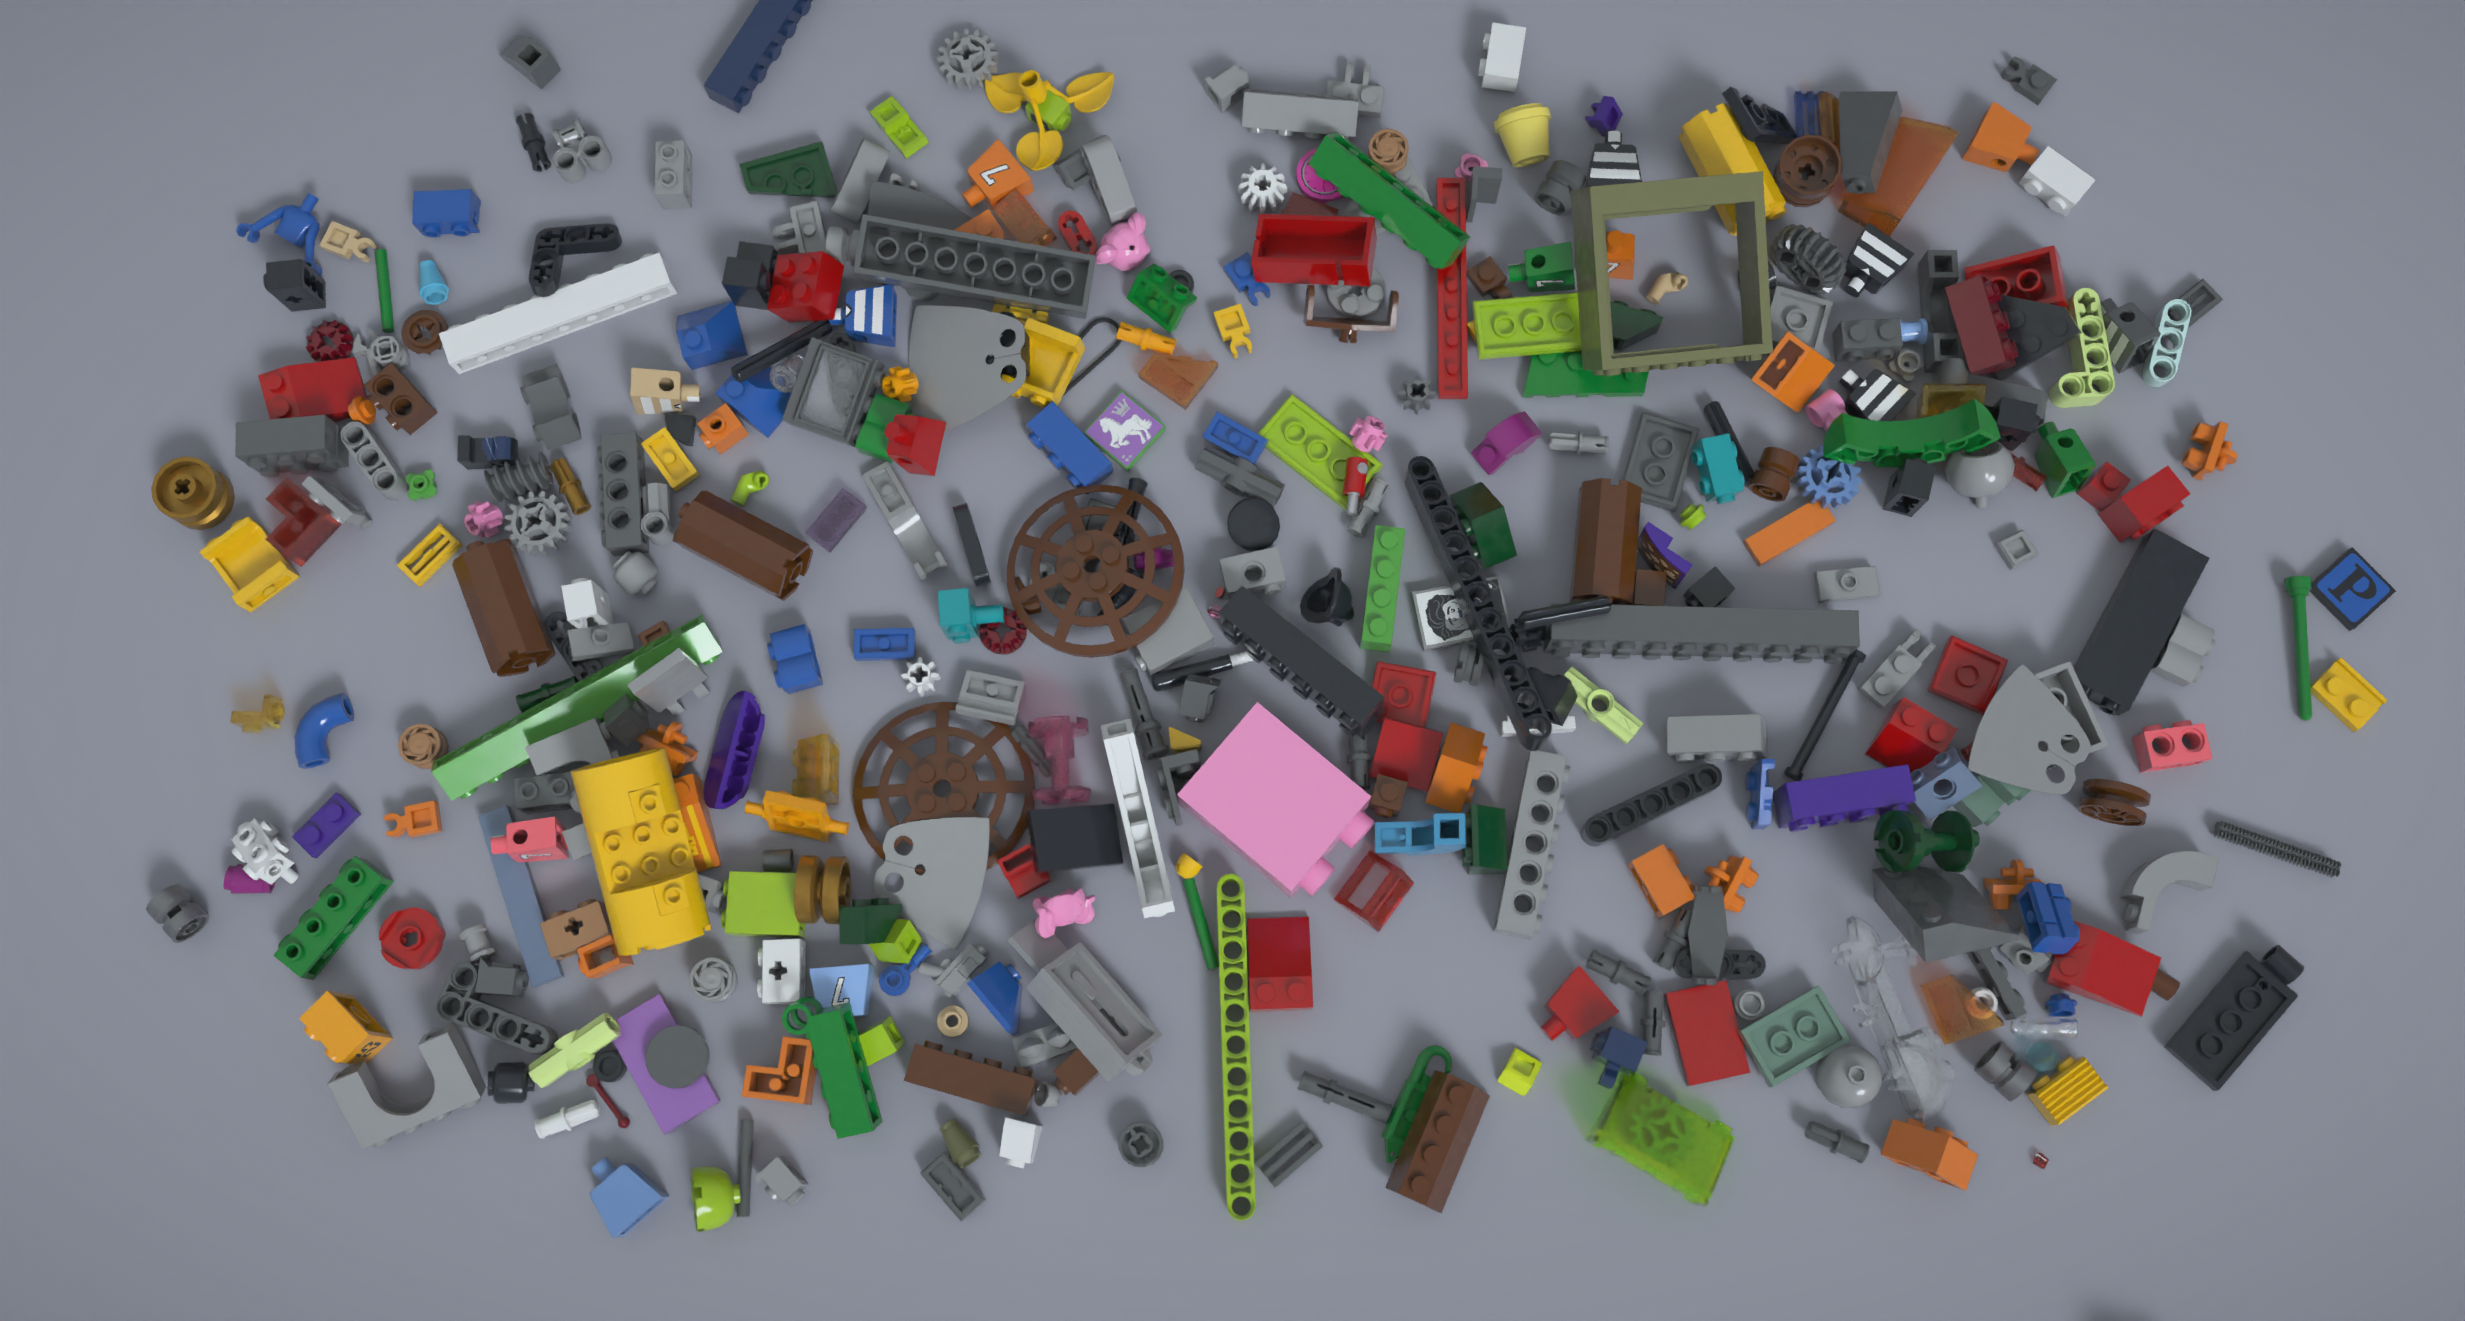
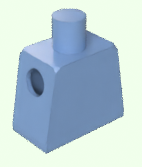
M606 1157L591 1169L601 1183L590 1192V1197L613 1238H620L626 1235L669 1197L663 1189L632 1163H624L616 1169Z

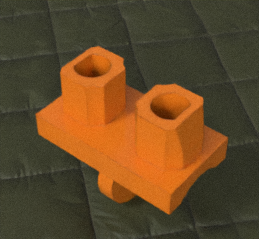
M2220 421L2215 426L2205 423H2198L2194 426L2190 440L2203 444L2202 450L2190 447L2184 454L2181 462L2185 467L2194 470L2193 478L2202 480L2204 475L2212 473L2214 468L2223 471L2226 464H2234L2238 455L2235 451L2231 450L2232 442L2224 441L2229 424Z
M677 721L672 722L669 727L660 724L657 731L649 729L636 739V741L641 743L639 752L666 748L672 775L681 774L687 763L696 760L699 753L684 745L687 742L688 736L681 733L682 724Z
M1730 855L1727 861L1720 860L1716 868L1707 866L1704 871L1711 878L1708 885L1723 886L1725 910L1730 912H1741L1745 904V898L1736 893L1740 884L1745 888H1751L1759 877V874L1750 867L1752 861L1745 856L1738 858Z
M2013 859L2010 863V868L2000 869L2001 877L2010 878H1984L1983 887L1989 891L1990 905L1994 909H2010L2011 894H2018L2027 883L2041 882V880L2024 879V877L2033 878V868H2024L2021 859Z

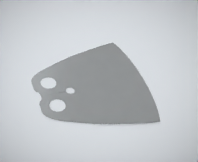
M939 305L916 306L910 335L909 368L917 376L919 386L917 393L911 395L912 414L946 422L945 433L980 416L1014 394L1024 384L1026 379V363L1022 360L1020 354L1021 348L1025 343L1023 324L1013 317L977 308ZM1006 329H1012L1016 334L1015 342L1010 347H1004L1000 343V336ZM991 354L994 356L995 359L994 362L989 365L986 363L985 360L986 357ZM1006 365H1013L1017 370L1016 378L1010 383H1005L1001 378V371Z

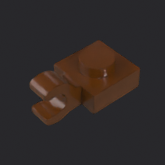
M1491 256L1467 270V278L1482 298L1489 293L1494 299L1512 297L1509 289L1503 285L1506 283L1507 277Z

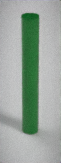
M385 249L375 250L382 331L384 333H392L395 330L387 251Z
M1186 879L1182 882L1207 970L1218 968L1219 963L1195 879Z

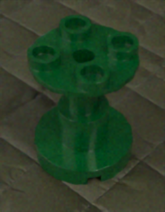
M1888 811L1881 816L1875 827L1874 841H1878L1879 849H1875V853L1881 865L1891 872H1909L1914 870L1920 864L1922 858L1932 854L1936 864L1944 871L1963 872L1972 859L1974 849L1979 845L1980 837L1979 833L1972 828L1966 816L1958 811H1945L1939 814L1933 822L1931 829L1923 826L1919 818L1911 811Z

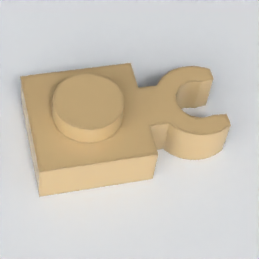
M331 221L319 245L324 251L348 260L352 253H354L362 262H370L371 260L363 253L365 248H377V245L371 239L361 238L362 235L357 230Z

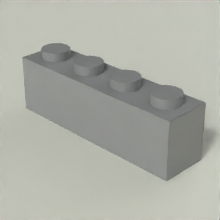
M1246 88L1244 91L1242 127H1248V132L1265 133V129L1276 130V134L1292 136L1293 131L1305 132L1304 136L1309 138H1321V134L1338 132L1347 140H1350V136L1356 137L1359 98Z

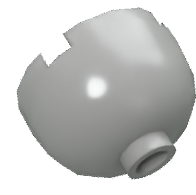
M1844 1045L1834 1049L1830 1054L1819 1060L1816 1068V1083L1830 1103L1842 1108H1858L1869 1103L1879 1093L1882 1084V1069L1877 1059L1868 1050L1856 1045Z

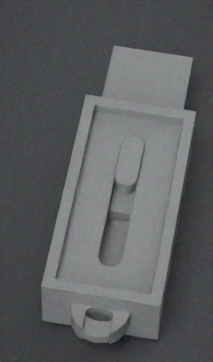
M1036 920L1011 935L1008 939L1009 943L1037 973L1026 986V989L1109 1083L1124 1070L1136 1076L1144 1073L1152 1063V1055L1149 1049L1162 1034L1084 945L1079 942L1068 950L1055 934L1044 939L1036 931Z

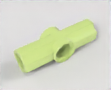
M1571 667L1564 674L1565 677L1571 680L1578 695L1574 704L1585 712L1588 719L1598 722L1627 745L1644 723L1617 703L1609 691L1597 687L1575 668ZM1593 700H1601L1606 704L1607 710L1602 712L1596 711L1592 707L1591 702Z
M603 1013L580 1030H574L561 1037L554 1043L555 1047L528 1065L529 1075L533 1082L537 1083L541 1088L547 1087L567 1072L574 1071L590 1062L595 1057L594 1053L621 1035L618 1022L609 1013Z

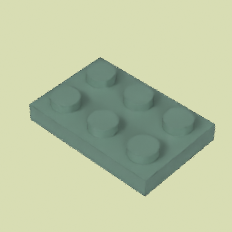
M1814 986L1737 1031L1769 1087H1774L1827 1056L1834 1049L1851 1042L1820 986Z

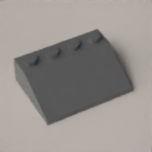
M1917 866L1916 869L1909 872H1891L1884 867L1872 869L1875 902L1925 963L2018 941V934L1962 874Z

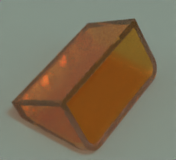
M1901 116L1876 193H1847L1845 188L1839 197L1843 203L1838 212L1864 228L1867 223H1870L1890 237L1960 132L1950 126Z

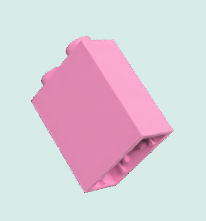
M1258 702L1177 794L1180 806L1289 898L1300 887L1309 895L1314 896L1336 869L1324 859L1334 846L1341 840L1352 850L1375 823L1364 812L1369 806L1371 796Z

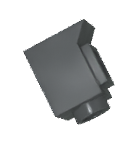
M1189 673L1184 683L1179 715L1186 716V720L1191 722H1203L1206 715H1210L1212 712L1215 689L1219 687L1221 679Z
M480 957L475 992L486 995L523 996V990L527 989L529 982L528 972L520 970V965L497 963Z

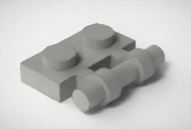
M311 475L302 483L310 491L308 496L321 506L325 504L331 510V517L343 525L346 523L355 524L363 529H367L372 524V520L365 515L366 511L359 505L352 504L340 488L333 487L324 479Z

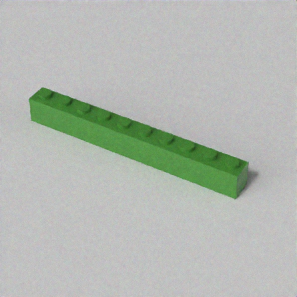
M701 614L433 761L431 772L451 801L458 797H461V799L467 798L476 792L477 787L483 783H494L504 776L505 771L512 767L518 769L528 764L530 759L525 749L526 746L593 718H599L601 723H603V713L625 694L635 702L639 701V698L633 694L627 684L676 649L680 648L698 665L701 663L707 665L719 657V653L722 652L721 643L704 615Z

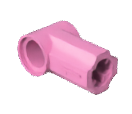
M1828 389L1805 406V413L1809 420L1817 427H1823L1826 432L1833 420L1841 413L1849 415L1845 411L1843 399L1832 389Z

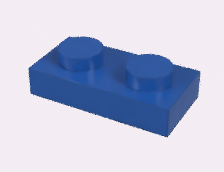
M1216 412L1202 436L1205 440L1235 457L1243 458L1254 465L1268 443L1266 438L1219 412Z
M914 628L854 629L855 661L916 660V630Z

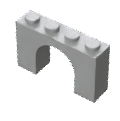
M593 718L525 747L536 775L547 774L577 761H586L593 764L621 757L618 749L613 751L609 742L613 738L612 733L605 728V722L601 723L599 718ZM584 823L562 832L573 860L592 854Z
M453 1022L424 1034L417 1045L433 1075L435 1083L434 1093L422 1102L402 1104L386 1097L379 1089L365 1060L334 1073L327 1085L361 1149L371 1145L375 1148L388 1143L394 1135L401 1132L404 1135L410 1134L419 1129L422 1123L431 1119L433 1122L440 1121L449 1116L452 1110L461 1106L463 1109L470 1108L481 1100L480 1098L484 1093L486 1085Z

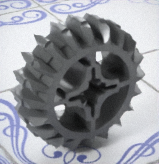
M1791 224L1789 227L1786 226L1776 235L1770 246V256L1774 259V265L1780 268V273H1784L1796 285L1801 286L1804 290L1808 289L1814 294L1824 295L1826 292L1830 293L1833 288L1837 287L1846 273V263L1842 259L1843 255L1837 252V246L1832 245L1829 239H1825L1821 232H1814L1811 227L1806 229L1801 224L1798 226Z

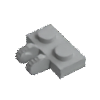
M1347 62L1345 81L1328 80L1326 95L1359 98L1358 115L1381 117L1384 87L1369 85L1371 65L1365 64L1362 70V84L1351 83L1352 76L1354 75L1353 63Z
M817 201L789 207L792 222L775 226L772 229L774 238L790 237L794 234L796 236L795 239L775 245L776 251L780 255L794 253L799 250V253L825 252L826 233Z

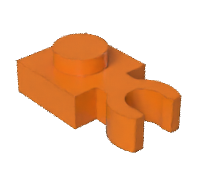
M435 800L405 806L404 816L396 813H389L384 816V820L388 822L395 820L397 822L394 830L386 831V835L393 838L402 836L406 830L408 836L412 838L442 832L439 802Z

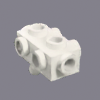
M254 818L251 822H245L239 826L238 834L231 839L235 845L231 851L240 861L247 863L243 870L254 880L261 878L269 884H273L280 876L290 884L298 879L299 874L290 868L294 864V861L287 853L290 848L283 840L276 837L278 830L267 820L260 822Z

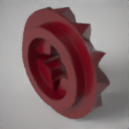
M323 320L319 326H312L313 331L310 336H306L308 343L305 347L311 358L316 362L348 357L352 351L354 339L352 332L346 325L337 320L330 322ZM324 336L332 338L336 346L335 349L332 346L325 345L326 343L323 341Z
M1005 607L1003 609L1006 627L1015 631L1006 632L1003 642H1001L999 633L993 631L995 628H1000L1001 622L981 624L979 628L980 639L983 645L989 651L1000 655L1010 654L1018 650L1023 645L1027 636V628L1017 616L1016 611Z

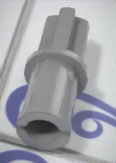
M1578 431V434L1552 432L1548 441L1551 450L1575 451L1576 455H1580L1581 452L1606 455L1608 447L1596 444L1609 445L1608 436L1584 435L1582 431Z

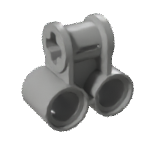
M578 118L574 120V124L561 130H552L560 147L554 153L552 163L564 181L568 183L581 181L586 174L585 167L588 166L594 171H603L610 166L612 157L607 147L599 137L588 136ZM595 151H599L595 156H591ZM569 163H573L569 168H565Z

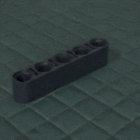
M1702 764L1588 819L1581 828L1582 839L1590 846H1601L1698 800L1720 786L1722 782L1721 770L1714 764ZM1700 773H1707L1711 776V786H1705L1700 782ZM1678 785L1682 787L1685 791V798L1678 799L1674 797L1672 786ZM1646 798H1652L1657 802V812H1650L1646 809L1644 805ZM1618 811H1625L1630 815V825H1623L1618 821ZM1591 824H1598L1603 828V838H1595L1591 835L1589 830Z

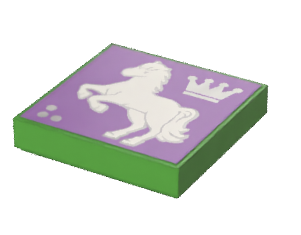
M1121 390L1083 434L1128 472L1166 430V426Z

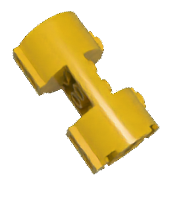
M666 748L651 749L611 758L570 771L618 955L641 953L640 948H644V950L656 948V950L702 936L704 935L703 929L705 931L712 930L686 834Z

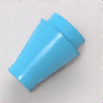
M432 260L421 262L419 264L420 297L430 305L445 302L448 298L449 288L440 274L436 262Z

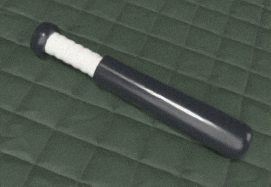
M1246 651L1234 655L1226 654L1156 673L1151 676V683L1153 689L1159 692L1183 685L1189 673L1207 677L1233 669L1234 666L1251 662L1253 659L1248 656Z

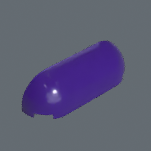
M739 691L730 699L720 721L704 783V801L709 808L726 809L732 806L739 799L744 798L750 784L764 730L765 715L761 714L760 707L755 700L756 697L747 691Z

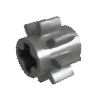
M1417 375L1412 382L1404 380L1403 387L1406 391H1400L1398 396L1399 399H1405L1404 410L1410 408L1414 410L1415 415H1418L1419 410L1422 408L1430 410L1431 403L1429 400L1435 399L1436 392L1429 391L1430 380L1424 382Z

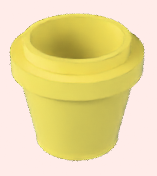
M1540 103L1525 104L1505 110L1493 122L1495 133L1500 135L1513 167H1526L1550 158L1549 121L1551 120L1550 109L1543 107Z

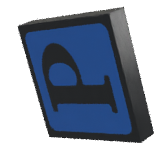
M2353 547L2346 550L2311 582L2312 590H2310L2349 631L2355 629L2396 592Z

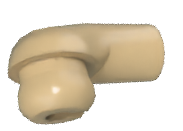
M1678 272L1658 276L1646 295V299L1650 303L1657 305L1665 293L1684 289L1688 284L1687 276Z

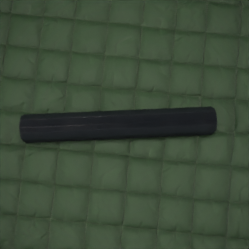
M829 320L815 321L732 366L731 374L733 378L738 382L750 378L810 344L812 337L820 339L831 333L832 325H830Z

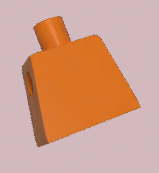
M1992 102L1962 159L2007 172L2016 159L2032 165L2040 149L2025 143L2032 129L2029 124L1999 104Z

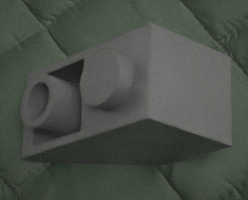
M518 35L499 54L502 59L541 90L561 70L552 55L527 36Z

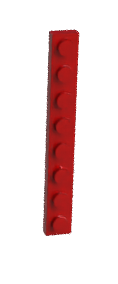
M1437 178L1436 210L1465 233L1466 178ZM1466 245L1452 265L1442 270L1437 268L1438 399L1468 398Z

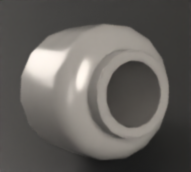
M628 551L612 567L615 570L613 579L630 595H636L641 591L646 595L658 583L654 579L658 573L657 566L642 552H634L632 554Z

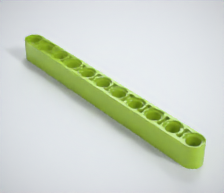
M1226 874L1217 883L1226 1193L1228 1213L1235 1220L1244 1221L1252 1217L1256 1207L1245 887L1239 876ZM1235 882L1240 888L1238 894L1234 897L1224 895L1222 892L1224 884ZM1231 912L1238 914L1241 918L1239 925L1235 928L1225 926L1223 918L1226 914ZM1230 943H1236L1242 949L1241 955L1236 959H1229L1224 954L1225 947ZM1231 974H1237L1243 979V985L1238 990H1229L1225 986L1226 978ZM1238 1005L1244 1010V1016L1240 1021L1231 1022L1228 1020L1226 1011L1230 1006ZM1235 1036L1242 1038L1245 1042V1048L1239 1054H1233L1227 1049V1042ZM1241 1068L1246 1073V1080L1242 1085L1234 1086L1229 1082L1228 1074L1232 1069ZM1234 1100H1242L1247 1105V1113L1241 1118H1235L1229 1112V1106ZM1235 1132H1243L1248 1136L1249 1141L1245 1149L1239 1151L1231 1146L1230 1138ZM1236 1164H1244L1249 1169V1178L1243 1183H1238L1232 1178L1231 1171ZM1243 1196L1250 1201L1251 1208L1247 1214L1238 1215L1234 1212L1232 1204L1237 1197Z

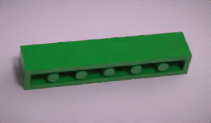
M1338 132L1324 137L1308 163L1315 169L1318 177L1332 182L1337 186V191L1341 195L1352 198L1359 204L1361 211L1376 217L1381 221V226L1385 230L1400 236L1408 248L1419 251L1426 257V262L1434 268L1442 270L1452 265L1470 239L1468 234Z

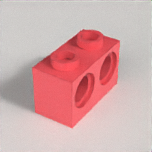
M2184 720L2172 723V728L2162 729L2161 724L2143 727L2142 733L2132 737L2140 773L2198 765L2213 759L2204 723L2192 725L2191 720ZM2182 737H2185L2189 740L2191 745L2190 749H2187L2183 745ZM2152 741L2159 744L2161 748L2160 754L2154 751Z

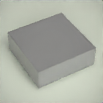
M2023 529L1994 545L2009 570L2038 555L2037 550Z

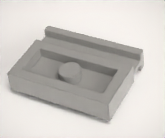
M967 670L959 694V701L956 704V713L1015 726L1026 684L1023 681Z

